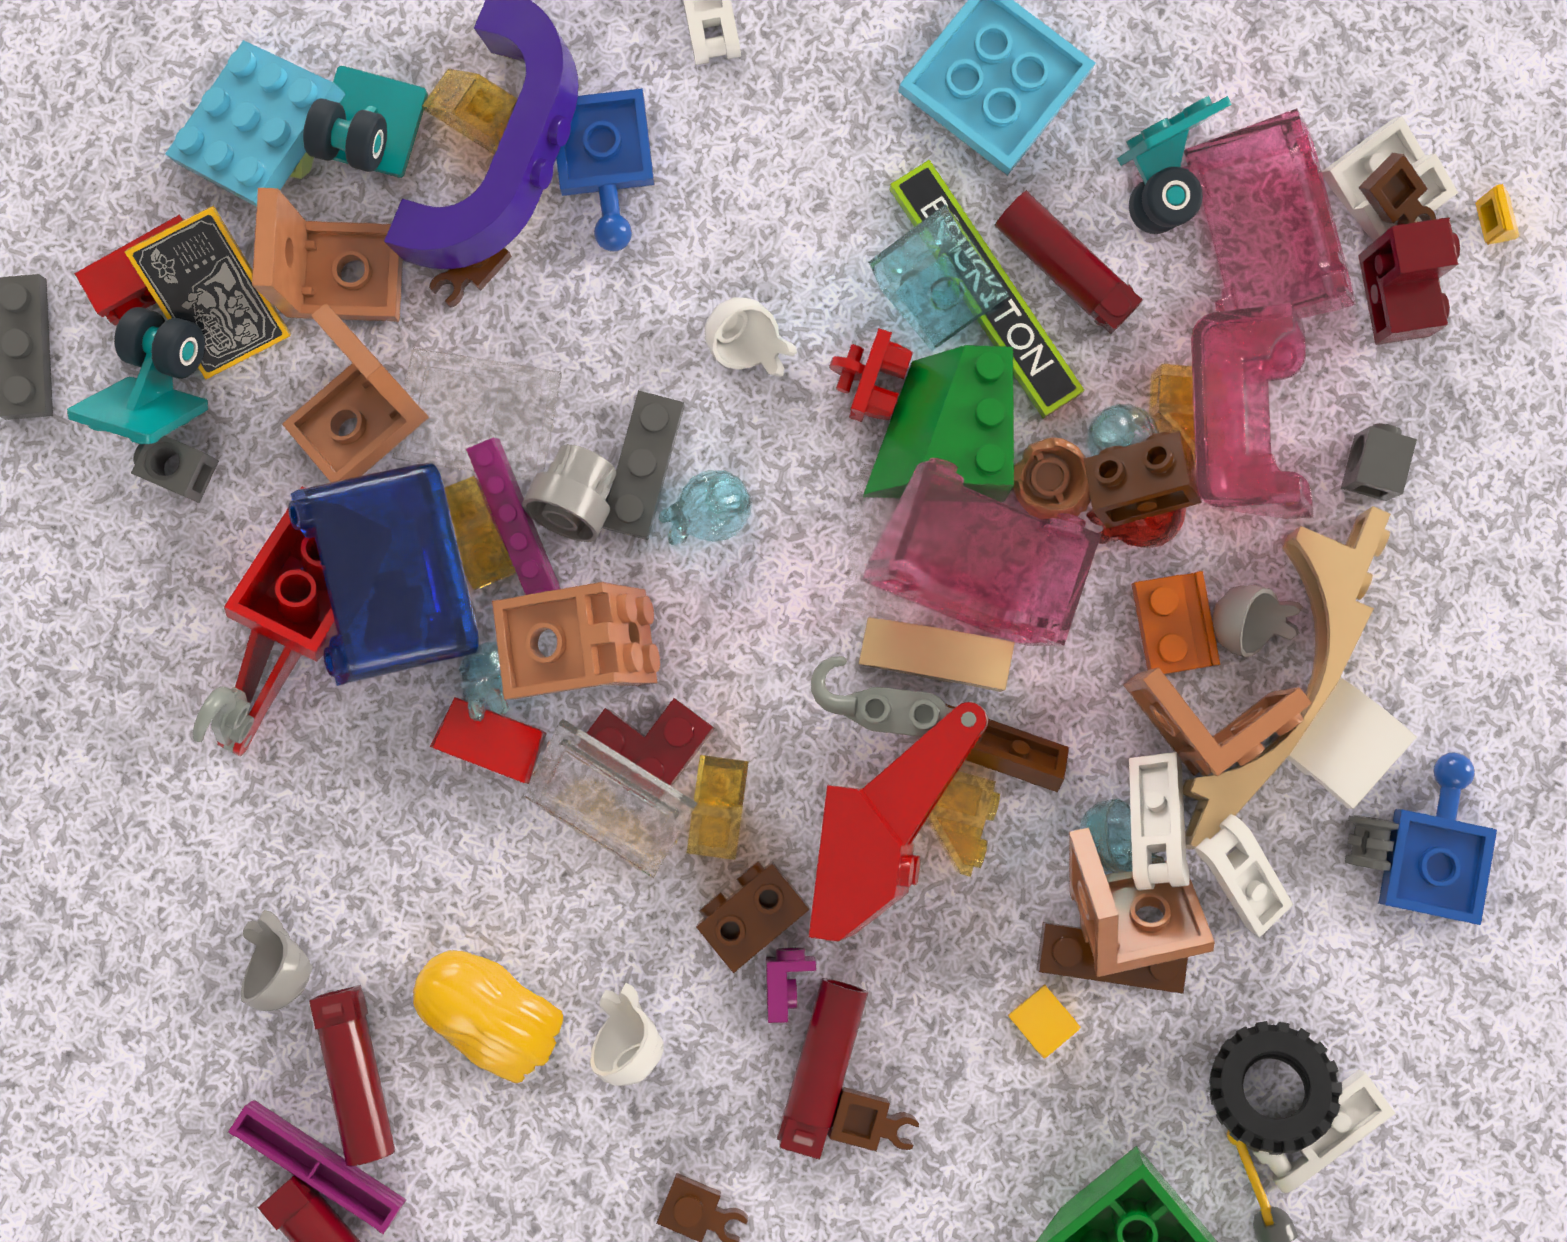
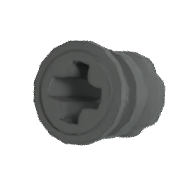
M1349 815L1348 821L1355 825L1354 834L1348 835L1347 843L1352 845L1351 854L1345 856V863L1390 871L1391 863L1386 860L1387 851H1393L1394 841L1389 840L1390 831L1399 829V824L1384 819Z

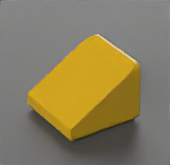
M1503 184L1495 185L1475 203L1484 241L1487 245L1514 240L1520 237L1509 193Z
M1045 984L1008 1014V1017L1043 1059L1053 1053L1081 1028Z

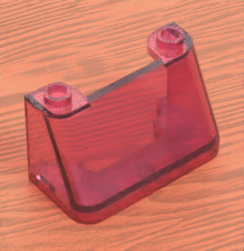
M1298 108L1184 150L1187 165L1182 168L1191 171L1201 184L1203 192L1202 202L1225 287L1221 292L1222 299L1215 301L1217 315L1223 328L1229 326L1230 331L1236 334L1356 305L1351 279L1314 141L1309 127Z
M1285 303L1227 310L1205 315L1197 321L1191 336L1196 485L1199 495L1204 502L1215 509L1282 519L1313 518V495L1310 484L1302 475L1296 472L1280 471L1274 455L1271 454L1268 381L1293 377L1301 370L1306 359L1305 329L1293 304Z
M930 458L929 461L919 463L867 562L862 580L873 587L1018 644L1027 646H1064L1101 534L1084 528L1086 521L1077 516L1058 513L1056 519L1041 520L963 486V477L957 474L958 467L949 461Z

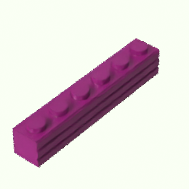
M493 437L466 448L525 595L561 589L535 524L522 507L524 497L500 439Z
M256 1100L244 1106L228 1131L229 1134L236 1136L377 1229L381 1234H384L406 1202L405 1198L358 1167L346 1166L344 1158Z

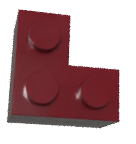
M1450 217L1391 226L1358 255L1375 345L1430 337L1448 325L1447 319L1450 313V305L1446 294L1441 291L1439 278L1459 265L1458 258L1460 255V241L1457 234L1452 232Z
M673 698L646 736L615 712L604 708L576 748L651 805L657 806L715 728L680 701Z

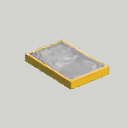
M214 205L125 251V254L167 320L180 318L197 324L202 330L205 349L198 369L205 380L290 337L291 333L275 306L252 286L253 270Z

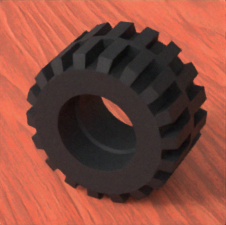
M1264 1021L1257 1022L1254 1027L1247 1029L1245 1026L1236 1031V1034L1231 1039H1227L1221 1046L1210 1072L1209 1095L1211 1105H1214L1217 1113L1216 1117L1220 1124H1224L1230 1132L1229 1135L1237 1142L1240 1140L1248 1145L1249 1149L1257 1152H1269V1155H1281L1282 1153L1290 1152L1292 1154L1312 1145L1331 1128V1124L1334 1118L1338 1116L1341 1106L1339 1104V1096L1342 1094V1082L1337 1080L1336 1073L1339 1070L1335 1060H1329L1326 1055L1328 1049L1321 1042L1317 1044L1309 1038L1311 1033L1302 1028L1299 1031L1289 1028V1023L1278 1022L1277 1025H1268V1022ZM1263 1059H1276L1288 1064L1298 1073L1303 1082L1305 1093L1302 1105L1294 1114L1286 1118L1273 1119L1258 1113L1249 1104L1244 1094L1243 1082L1246 1072L1254 1063Z

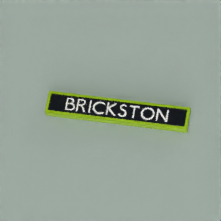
M927 160L891 183L890 192L994 346L1013 347V375L1043 419L1080 396L1085 391L931 161Z

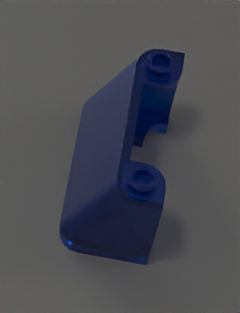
M432 462L409 465L298 489L291 493L292 501L289 502L288 507L291 524L295 530H301L306 538L315 537L338 634L330 638L329 647L324 649L323 657L327 672L331 677H335L336 686L464 657L477 652L479 635L443 481L437 467Z

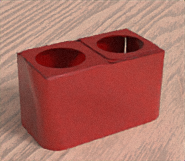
M454 697L430 747L522 783L529 784L547 733Z

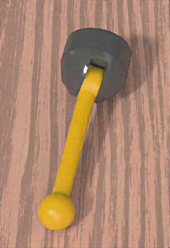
M1228 1130L1227 1139L1231 1144L1236 1145L1261 1208L1253 1221L1254 1233L1258 1242L1294 1241L1298 1234L1293 1221L1284 1210L1272 1207L1269 1204L1246 1144L1240 1140L1237 1142L1229 1135L1230 1132Z

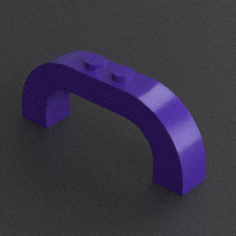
M485 0L474 26L475 31L491 53L525 63V81L488 172L475 192L463 201L445 207L427 206L402 198L384 242L405 262L432 269H456L476 264L493 256L515 239L526 226L539 202L543 189H546L551 183L554 162L560 148L567 143L570 136V123L578 100V74L572 54L547 14L531 0Z

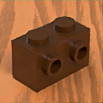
M1180 431L1156 433L1149 436L1146 441L1125 447L1111 446L1100 451L1098 455L1084 458L1092 510L1107 529L1202 503L1193 454Z
M757 861L736 879L741 885L737 891L727 899L720 892L699 910L704 918L698 922L696 928L733 973L810 910L809 905L773 861L765 867Z

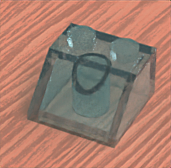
M946 204L868 261L881 291L931 351L1009 297L1007 290L974 241Z

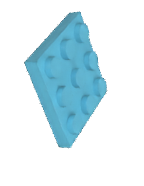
M968 0L899 85L898 92L1008 176L1091 73L1095 62L1014 0Z
M243 40L238 49L230 56L227 65L214 84L203 95L200 104L185 126L179 130L174 142L165 154L178 165L257 207L258 188H278L281 190L306 153L303 132L306 116L311 105L320 98L340 103L345 93L335 83Z

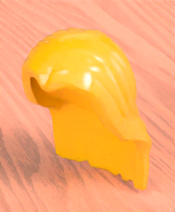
M448 950L431 958L418 974L413 988V1005L417 1014L427 1026L442 1035L476 1066L513 1083L522 1082L525 1079L524 1074L528 1075L535 1071V1066H544L548 1062L549 1056L556 1045L554 1037L559 1034L563 1023V1012L543 997L523 987L503 966L497 962L465 951Z

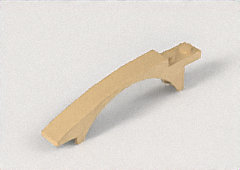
M1372 506L1358 515L1345 545L1302 526L1287 535L1282 549L1295 566L1304 584L1314 619L1315 657L1311 678L1305 693L1312 704L1300 712L1304 718L1300 724L1286 734L1278 736L1260 755L1243 766L1238 765L1222 772L1219 776L1210 775L1185 780L1183 795L1198 801L1185 831L1186 849H1195L1205 838L1211 839L1221 830L1219 825L1230 814L1237 815L1290 755L1337 685L1374 609L1356 601V599L1361 600L1366 594L1373 577L1371 573L1367 572L1373 557H1378L1388 542L1390 531L1386 530L1385 527L1391 515L1390 513Z

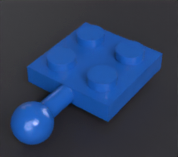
M643 88L578 96L576 109L570 123L569 139L560 148L556 158L562 196L599 192L602 217L595 225L594 236L599 246L610 252L624 249L629 244L632 236L629 222L620 215L617 190L655 185Z
M1452 752L1442 755L1434 765V777L1441 786L1436 816L1403 809H1395L1393 822L1399 824V829L1392 830L1389 840L1394 841L1393 851H1387L1386 860L1391 863L1390 871L1384 870L1378 904L1481 925L1497 829L1456 821L1461 790L1472 783L1475 769L1468 757Z

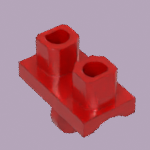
M878 328L866 365L860 363L864 348L851 344L846 358L834 356L831 359L829 368L840 375L836 390L848 394L853 380L860 381L850 409L849 418L862 422L865 415L871 418L890 421L899 393L876 386L878 374L883 372L904 380L913 352L890 341L892 332Z

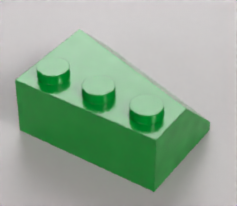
M964 345L912 361L863 497L1005 502L1014 486L1013 347Z
M1135 1146L1063 1205L1036 1242L1218 1241L1138 1146Z

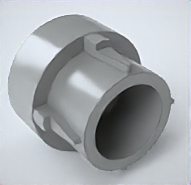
M563 445L560 447L548 471L537 473L522 502V507L534 521L556 534L576 541L593 542L597 539L610 512L606 498L617 472L610 462L597 453L576 445Z

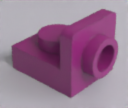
M805 948L776 949V957H766L768 1023L788 1022V1009H797L796 979H787V972L816 971V959L814 956H805Z

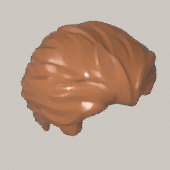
M1056 437L1047 438L1028 445L1022 454V460L1014 465L1013 490L1021 506L1030 516L1040 522H1063L1070 518L1075 519L1081 512L1086 511L1091 499L1084 462L1086 457L1081 450L1073 443Z

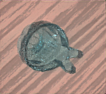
M1116 404L1106 407L1097 414L1089 425L1086 441L1091 456H1094L1111 446L1125 447L1146 441L1149 436L1160 433L1155 420L1144 409L1132 404Z
M707 470L689 480L679 493L676 503L662 510L659 520L662 523H672L668 532V542L671 545L685 543L689 535L712 542L727 540L737 535L750 517L752 498L746 485L739 477L726 470Z
M485 642L477 645L461 661L459 674L463 698L468 700L469 717L474 721L481 722L485 715L486 706H489L493 712L505 715L510 708L503 695L497 642Z
M1121 799L1097 802L1084 814L1080 829L1089 827L1104 871L1112 873L1132 871L1130 806ZM1160 852L1152 853V864L1165 863L1163 857L1156 855Z

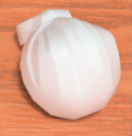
M734 297L720 303L714 308L705 324V340L710 353L725 367L744 369L762 364L768 374L780 377L784 374V366L778 357L779 353L788 356L797 354L796 347L779 336L778 324L774 316L762 304L750 298Z
M625 983L619 995L613 991L605 990L601 997L600 1007L610 1017L596 1036L590 1059L593 1072L604 1082L614 1086H629L644 1080L653 1071L664 1051L663 1040L654 1022L643 1012L639 1004L637 991L632 985Z

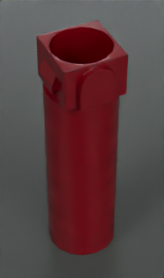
M1027 190L1010 204L995 223V227L1089 316L1091 315L1097 325L1102 326L1110 334L1141 304L1143 299L1133 291V288L1121 280Z
M822 978L785 1111L780 1122L776 1139L779 1140V1148L820 1160L828 1128H831L869 994L868 991L837 980Z
M361 985L321 994L309 1000L315 1030L317 1029L346 1166L362 1165L385 1158L395 1152V1146L366 1017L368 1009Z
M295 1175L257 1207L276 1230L279 1229L289 1242H360L319 1191Z

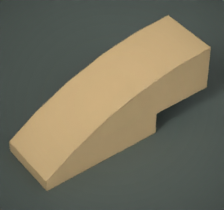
M868 617L858 664L1002 692L1006 690L1015 642Z

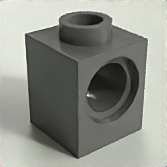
M1382 423L1373 424V426L1354 435L1341 489L1383 501H1388L1402 495L1417 439L1401 435L1402 430L1396 426Z
M163 436L155 443L139 444L133 457L135 465L131 474L200 503L219 460L198 449ZM178 455L179 466L177 470L171 475L166 476L164 471L166 461L170 457Z

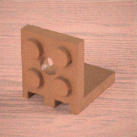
M258 188L252 286L287 318L313 319L311 315L327 303L341 320L399 322L403 260L384 242L391 224L306 221L278 188ZM351 261L363 262L365 271L358 281L349 283L342 280L341 272L347 263Z
M325 303L311 316L349 358L352 364L284 421L282 425L332 485L342 493L429 417L330 306ZM357 418L355 429L348 435L339 436L341 425L348 419Z
M598 582L492 601L504 700L602 685L642 686L658 683L656 672L660 669V655L657 646L652 643L650 624L654 621V609L650 598L646 596L645 589ZM547 629L552 630L557 637V648L549 657H545L538 647L539 637Z
M1160 668L1137 673L1123 684L1173 751L1178 753L1181 761L1193 776L1199 772L1202 776H1208L1211 773L1219 776L1235 762L1243 766L1252 761L1265 749L1261 742L1274 732L1281 736L1295 728L1304 719L1300 712L1312 704L1300 687L1272 691L1212 736Z
M1089 827L1069 832V892L1071 899L1075 900L1080 914V926L1085 942H1089L1094 956V969L1097 977L1214 951L1215 941L1191 879L1188 886L1172 887L1170 882L1155 884L1154 889L1138 891L1135 887L1132 869L1105 875ZM1152 906L1159 909L1164 917L1157 922L1148 923L1141 920L1136 912L1142 907Z

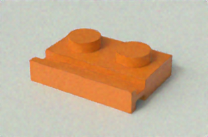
M1203 571L1138 581L1131 584L1147 670L1160 668L1164 674L1221 665Z

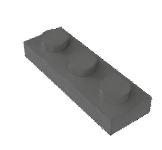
M40 274L0 277V417L5 420L53 416L47 279Z
M638 390L616 469L617 475L613 481L607 503L610 507V512L602 527L603 529L645 540L649 539L685 407L684 402Z

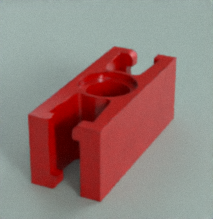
M180 214L74 273L98 315L101 317L106 316L108 321L116 326L128 310L135 307L147 309L157 303L125 254V251L185 220Z

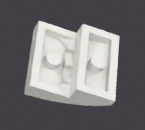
M1403 116L1390 120L1321 172L1335 195L1373 241L1378 239L1391 226L1397 225V221L1394 224L1382 221L1358 187L1392 152L1404 154L1428 188L1418 199L1422 206H1427L1435 211L1458 193L1437 154L1425 156ZM1419 216L1417 217L1415 222L1421 221Z
M1340 677L1337 685L1287 759L1304 775H1311L1346 808L1354 809L1413 743L1417 736L1379 704ZM1278 734L1270 743H1272L1278 737Z

